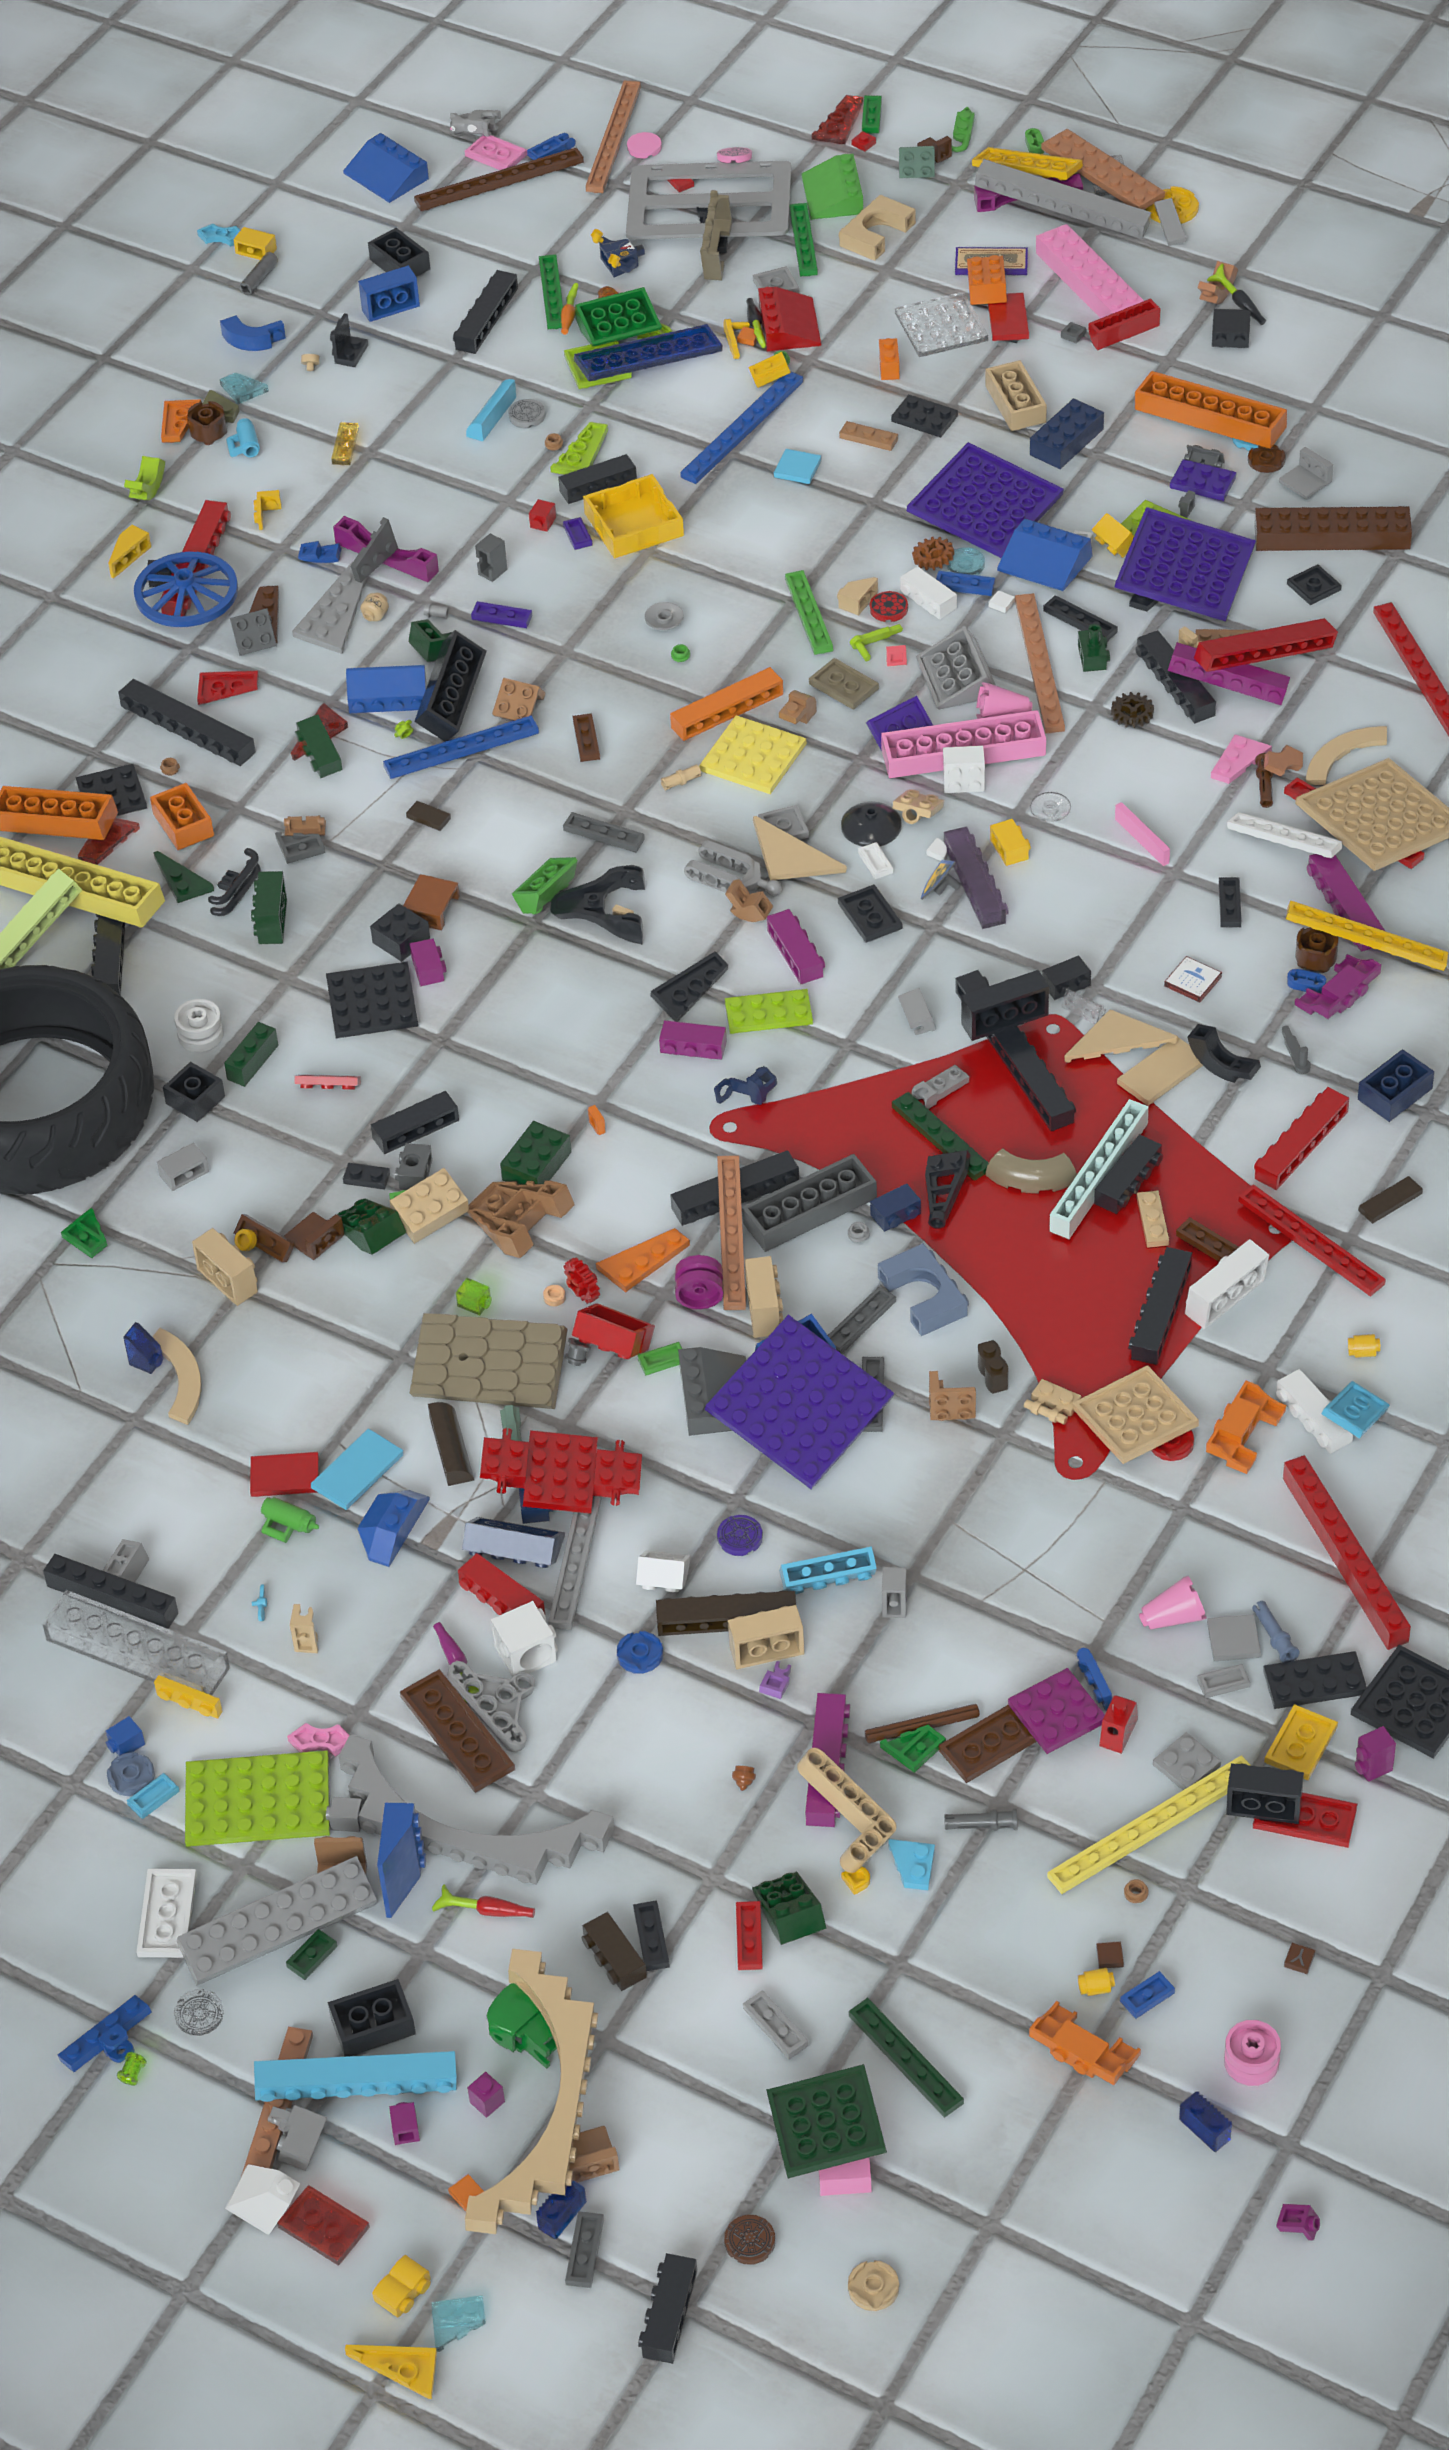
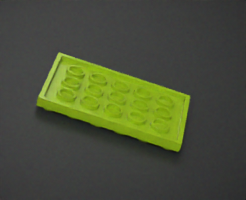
M328 1750L186 1761V1847L330 1835V1821L326 1820V1809L329 1806Z

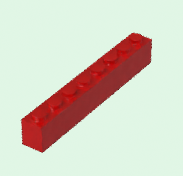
M205 500L182 552H203L214 555L215 548L219 546L221 534L225 532L226 523L231 518V512L228 511L226 502ZM180 563L175 566L178 569L187 568L190 563ZM197 563L193 573L208 568V565ZM170 589L165 590V591L163 592L161 598H162ZM178 593L161 608L162 614L174 616ZM189 595L184 596L181 616H185L187 610L191 607L192 600Z
M1323 618L1212 639L1198 643L1194 659L1206 672L1333 648L1338 631Z

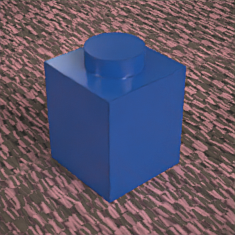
M130 1716L106 1730L108 1739L106 1745L111 1753L116 1752L118 1756L134 1752L145 1745L142 1730Z

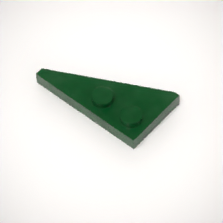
M159 851L153 852L154 858L177 903L214 891V886L211 882Z

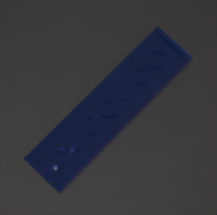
M708 324L577 353L574 354V361L590 382L722 351L723 345Z

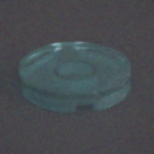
M959 548L954 550L953 560L949 561V565H947V569L953 573L980 574L985 568V557L977 549Z

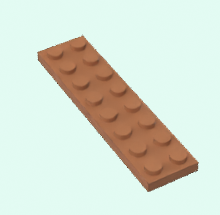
M1065 129L1041 143V149L1051 156L1083 160V167L1077 173L1127 205L1144 210L1153 205L1154 202L1165 197V191L1069 129Z

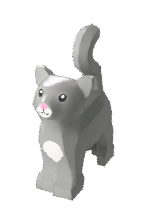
M475 110L472 113L462 115L450 113V129L452 134L466 132L469 134H484V136L488 137L491 135L488 129L492 131L498 129L495 119H501V112L499 110Z

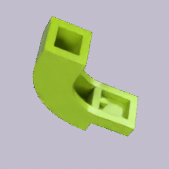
M142 456L137 479L135 481L125 480L124 487L130 490L129 498L151 500L154 498L163 478L166 461L160 458Z

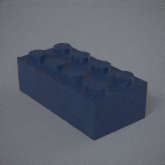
M1073 398L1030 437V456L1061 469L1104 430V412Z

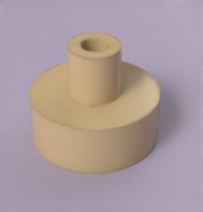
M316 354L301 355V364L307 365V371H314V365H319L320 356Z

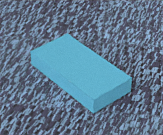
M163 1773L127 1800V1804L141 1819H144L180 1792L179 1787Z

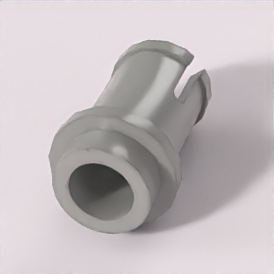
M429 602V604L426 603L424 606V615H427L428 618L434 616L447 619L449 607L433 605L432 602Z

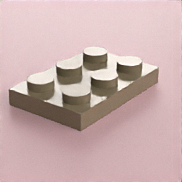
M833 658L809 678V685L853 710L879 689L878 682L836 658Z

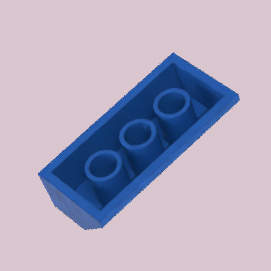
M425 665L346 668L349 713L414 711L419 709L427 687Z

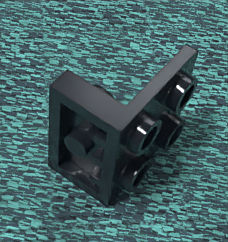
M344 313L330 334V341H332L333 346L332 356H334L335 364L356 367L368 347V339L351 336L348 314Z

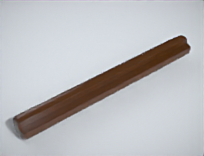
M971 1704L866 1729L865 1739L867 1743H873L898 1737L902 1733L912 1732L926 1725L935 1728L977 1718L980 1715L977 1704Z

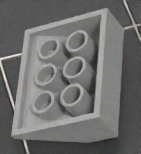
M963 626L916 656L938 710L977 701L980 686L983 687L982 682L996 685L976 638L966 626Z

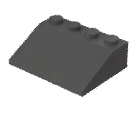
M703 1347L678 1349L689 1436L732 1431L705 1410V1406L745 1363L746 1356Z

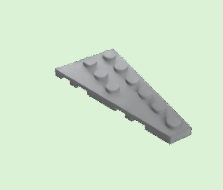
M353 561L293 629V637L340 654L343 653V646L347 641V634L349 629H351L357 611V604L361 599V592L367 581V578L361 583L355 581L350 567Z

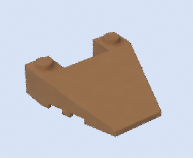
M516 1181L492 1182L468 1205L469 1211L467 1213L504 1254L521 1258L534 1245L528 1231L543 1216L548 1214L562 1218L575 1205L566 1184L554 1181H545L544 1184H535L534 1181H527V1185H517Z

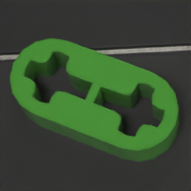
M1036 128L1026 130L1025 143L1029 153L1043 154L1044 151L1041 149V143L1044 140L1040 130Z

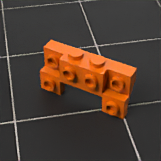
M1246 1380L1233 1402L1227 1404L1223 1418L1217 1420L1214 1432L1206 1443V1452L1227 1460L1226 1466L1247 1474L1257 1459V1453L1244 1447L1246 1441L1259 1420L1277 1426L1286 1411V1405L1271 1398L1259 1385Z
M1058 2001L1044 2015L1038 2017L1029 2028V2036L1050 2048V2054L1057 2061L1069 2064L1082 2075L1086 2074L1091 2078L1097 2075L1112 2085L1116 2084L1124 2071H1129L1141 2055L1140 2048H1132L1125 2044L1120 2037L1109 2049V2043L1076 2025L1074 2021L1077 2019V2012L1074 2011L1072 2013L1061 2007Z

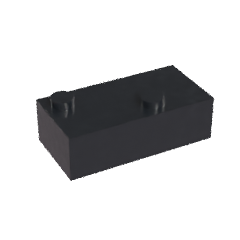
M1039 970L961 995V1025L971 1041L1049 1015V985Z

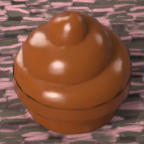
M735 1766V1771H732V1778L736 1781V1785L740 1790L743 1791L747 1789L748 1785L753 1783L756 1774H754L753 1767Z

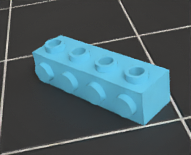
M871 1546L782 1564L779 1571L783 1589L795 1591V1594L804 1592L806 1588L813 1587V1590H820L826 1588V1584L836 1583V1585H844L849 1583L850 1579L858 1578V1581L871 1579L872 1575H875L877 1567Z

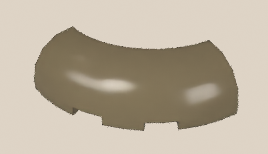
M1003 1148L990 1160L986 1170V1176L995 1183L1005 1188L1010 1186L1021 1189V1192L1039 1193L1040 1190L1052 1189L1053 1192L1069 1187L1077 1176L1074 1165L1065 1153L1044 1160H1029L1014 1156Z

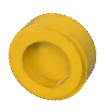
M241 1229L236 1233L234 1242L239 1250L250 1251L256 1246L257 1237L252 1230Z

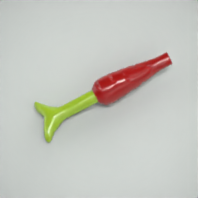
M445 1884L441 1888L442 1896L432 1906L433 1911L448 1906L477 1909L481 1915L493 1917L534 1918L535 1908L524 1907L491 1896H482L479 1899L454 1896L449 1892Z

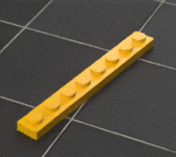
M1291 900L1287 907L1286 919L1294 923H1299L1333 936H1339L1394 956H1400L1434 969L1444 971L1446 968L1447 951Z

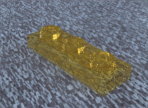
M340 422L331 458L332 464L351 465L359 431L358 423Z

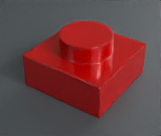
M862 131L851 140L852 146L866 152L876 144V137Z

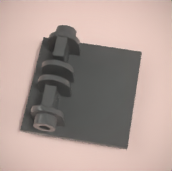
M267 608L230 618L239 656L277 646L271 625L272 619Z

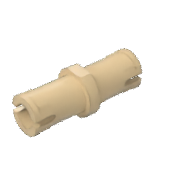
M696 764L685 770L679 769L676 773L661 778L663 789L666 791L701 777L700 767Z

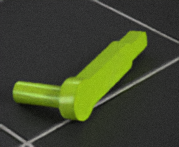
M900 624L863 635H856L850 640V645L853 649H857L867 662L871 656L864 645L889 638L891 635L902 632L903 628Z

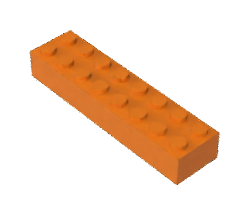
M1154 371L1149 373L1135 391V410L1269 449L1272 448L1287 428V409Z

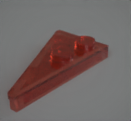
M324 703L315 714L319 715L330 739L348 728V722ZM297 742L291 751L294 761L305 755L302 742Z

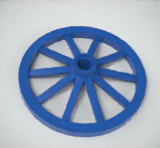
M180 552L159 558L143 569L134 585L135 602L140 612L151 621L170 627H192L208 623L223 615L233 605L238 594V582L233 568L223 559L203 552ZM190 563L187 568L178 569L175 564ZM197 563H203L211 566L209 568L193 573ZM168 567L174 576L157 575L156 573ZM221 571L228 580L201 577ZM148 580L168 582L143 591ZM202 585L229 586V590L226 596L222 597ZM170 589L152 608L143 599ZM195 590L219 602V604L205 611ZM178 593L174 616L158 612ZM184 596H190L199 614L181 616Z

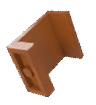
M420 874L403 906L428 921L429 928L442 931L445 925L443 916L451 898L458 900L460 897L458 883Z

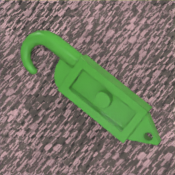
M969 107L964 108L961 112H957L953 139L962 142V145L958 147L952 146V151L954 152L965 151L969 146L975 119V113H972Z

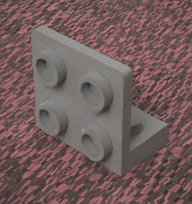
M1304 447L1300 450L1299 465L1280 477L1279 483L1307 499L1332 482L1333 464L1307 447Z

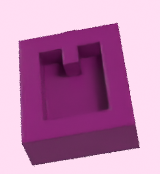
M1283 2204L1276 2227L1280 2232L1303 2233L1308 2240L1314 2241L1316 2232L1320 2228V2218L1311 2205Z

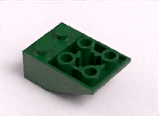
M366 1198L356 1201L354 1206L337 1214L342 1218L344 1235L360 1250L371 1255L407 1233L396 1210Z
M797 1871L786 1873L780 1878L764 1881L758 1886L752 1887L757 1901H760L765 1918L781 1945L827 1929L821 1903Z

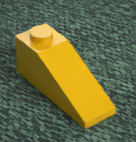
M130 525L119 535L108 562L110 575L113 579L151 548L148 532Z

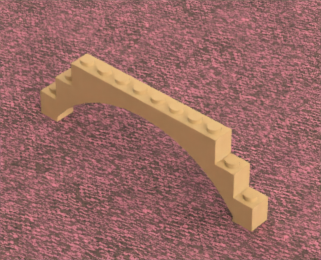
M512 1949L508 1974L509 1983H515L529 1996L550 2028L560 2060L561 2077L558 2098L545 2132L526 2159L513 2172L493 2187L477 2196L469 2195L465 2215L466 2231L496 2234L498 2225L503 2224L504 2212L531 2215L532 2205L537 2206L539 2192L565 2195L566 2186H571L573 2171L569 2170L570 2163H575L577 2148L573 2147L574 2140H579L580 2125L577 2124V2118L583 2116L584 2102H580L581 2094L586 2095L588 2080L584 2079L585 2072H590L591 2057L587 2056L588 2050H593L595 2035H591L592 2028H597L598 2013H594V2003L571 2000L572 1987H568V1977L545 1975L546 1962H542V1952Z

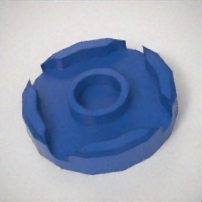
M639 1631V1633L635 1634L633 1632L629 1633L617 1645L618 1662L626 1671L644 1674L658 1667L663 1659L662 1643L654 1634L646 1631Z

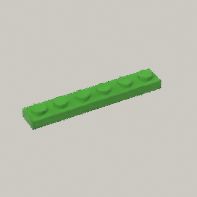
M804 570L786 573L785 581L814 655L832 652V641Z

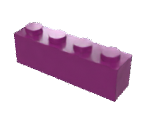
M790 909L767 916V931L800 985L822 978L823 968H825L824 959L822 956H818L814 943H810L808 940L807 932L800 927L798 917L796 915L793 916Z

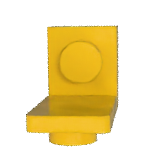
M279 490L257 492V500H253L254 511H257L254 512V522L258 523L259 530H263V511L281 509Z

